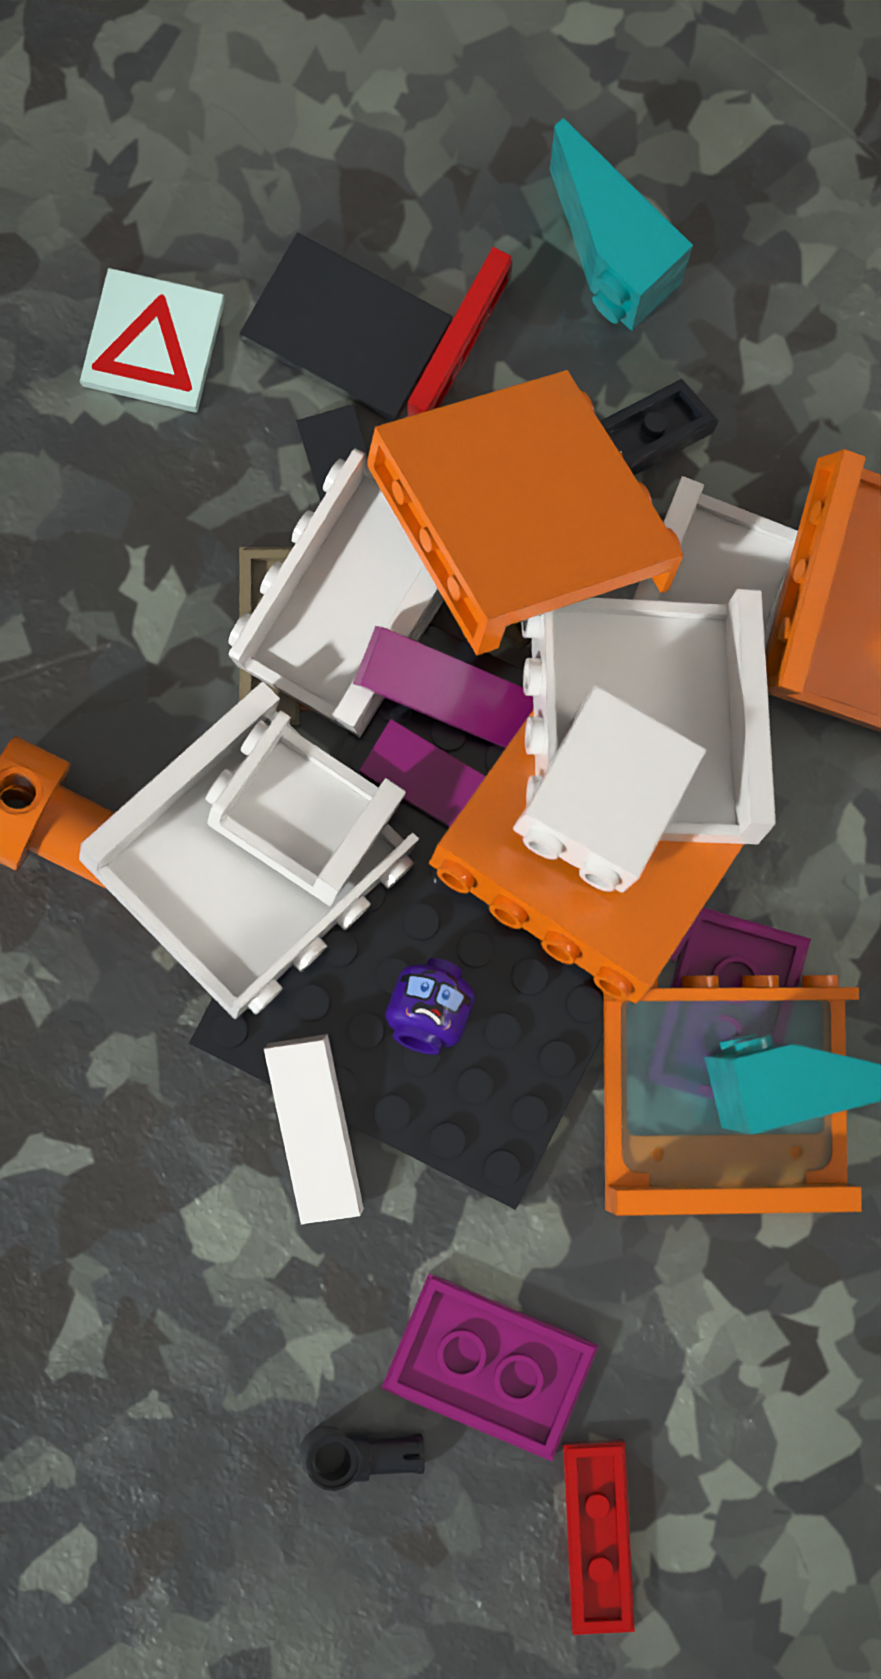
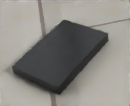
M297 232L239 335L241 340L393 422L399 418L451 324L453 316Z

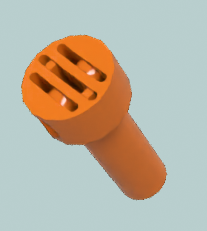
M15 735L0 755V863L18 871L31 851L107 889L79 860L81 843L113 816L115 812L64 787L72 766L70 762ZM9 799H20L25 801L28 806L14 809L8 807L3 802Z

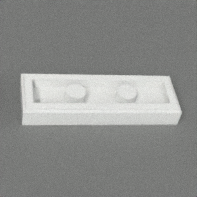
M328 1034L268 1043L264 1048L301 1224L360 1216L364 1207Z

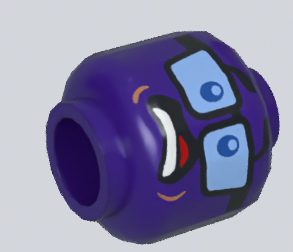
M429 958L426 965H409L401 971L385 1012L388 1025L395 1030L393 1037L398 1043L420 1053L437 1055L440 1053L441 1048L452 1047L461 1040L475 1003V995L472 987L461 978L463 971L460 967L447 960Z

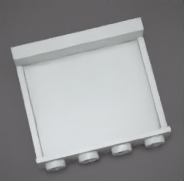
M737 589L727 605L591 597L522 621L523 637L532 638V658H527L525 661L523 688L526 696H533L534 716H529L526 722L525 750L527 754L535 755L536 775L530 776L528 780L527 805L571 728L570 723L578 708L596 685L706 749L659 841L759 844L776 824L761 590Z
M263 681L82 842L79 860L234 1019L248 1007L255 1014L264 1009L283 989L276 981L292 965L300 972L306 969L326 949L327 945L321 938L335 924L338 923L346 930L371 906V903L365 896L380 882L389 889L402 878L414 865V862L408 855L419 840L413 832L404 840L387 823L330 907L207 825L210 810L213 804L205 800L210 789L225 769L235 774L247 758V755L241 752L240 749L256 724L262 720L270 725L278 714L276 708L280 698ZM290 724L288 725L290 729L299 734Z

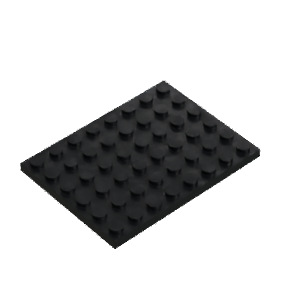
M431 624L428 625L419 640L421 644L523 687V670L487 652L476 656L469 643ZM384 698L362 736L359 738L349 732L335 759L379 788L380 785L361 775L359 770L390 719L487 776L506 748ZM402 799L388 824L404 840L412 832L419 838L408 855L414 862V865L391 888L388 889L382 882L373 888L365 896L371 903V906L349 928L344 930L338 923L335 924L321 938L327 945L326 949L306 969L300 972L292 965L276 981L283 989L258 1014H255L248 1007L234 1019L212 997L189 1044L271 1085L264 1048L268 1043L328 1034L346 1124L516 1210L604 1034L603 991L594 982L595 976L575 963L565 964L549 955L542 947V940L522 927L515 929L500 922L490 912L489 904L471 892L460 893L447 886L438 877L437 869L431 866L429 862L449 827ZM429 958L447 960L460 967L463 971L461 978L472 987L475 995V1003L461 1040L452 1047L441 1048L440 1053L437 1055L420 1053L398 1043L393 1037L395 1030L388 1025L385 1016L386 1008L401 971L409 965H426Z

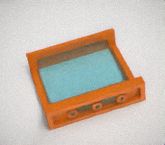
M742 975V988H719V976H681L682 988H658L657 977L651 988L637 1004H634L627 998L619 1000L603 992L606 1211L616 1216L862 1212L861 1186L847 1183V1110L752 1135L721 1128L704 1056L722 1052L719 1041L756 1033V1036L771 1034L774 1043L796 1044L846 1056L845 1000H859V987H839V975H802V987H779V975Z

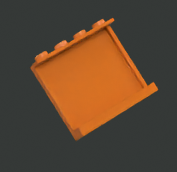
M568 370L382 424L374 429L366 465L476 656L499 648L506 626L648 578H652L660 593L669 591L684 556L680 541L675 532L665 526L652 505L648 489L642 482L636 480L623 459L622 450L619 453L594 413L590 397L586 392L580 391Z
M843 449L819 457L816 462L765 650L767 690L769 695L881 732V474L863 468L866 460L865 456Z
M534 709L529 716H534ZM526 719L441 839L429 864L437 869L438 877L447 886L460 893L471 892L489 904L490 912L500 922L515 929L522 927L542 940V947L553 958L565 964L575 963L595 976L594 982L603 992L619 1000L627 998L634 1004H637L651 988L744 844L658 841L639 878L624 892H619L615 889L613 891H604L590 885L579 875V868L560 857L549 859L538 855L524 844V837L513 830L519 816L527 807L526 794L529 777L536 776L535 755L527 754L525 750Z

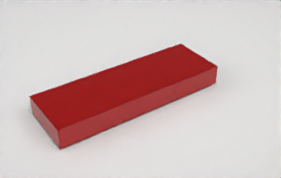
M494 246L492 247L407 402L408 417L441 407L511 279L513 265L511 255Z
M624 1439L563 1442L572 1634L635 1632Z

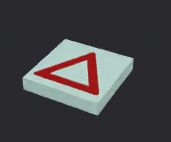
M108 268L80 378L82 386L197 413L225 304L224 294Z

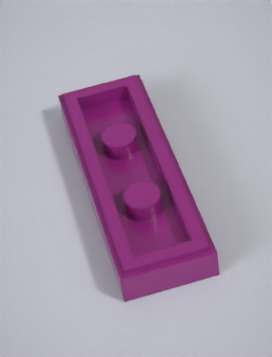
M375 626L353 682L356 686L504 748H507L534 709L533 696H526L523 687L380 626Z

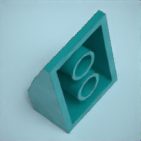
M562 118L554 126L550 172L590 291L594 294L592 301L600 313L610 322L617 324L621 320L633 331L682 284L693 245L570 123Z
M756 1033L728 1038L719 1041L722 1052L704 1056L721 1128L752 1135L881 1101V1064L796 1044L774 1043L771 1034L756 1036Z

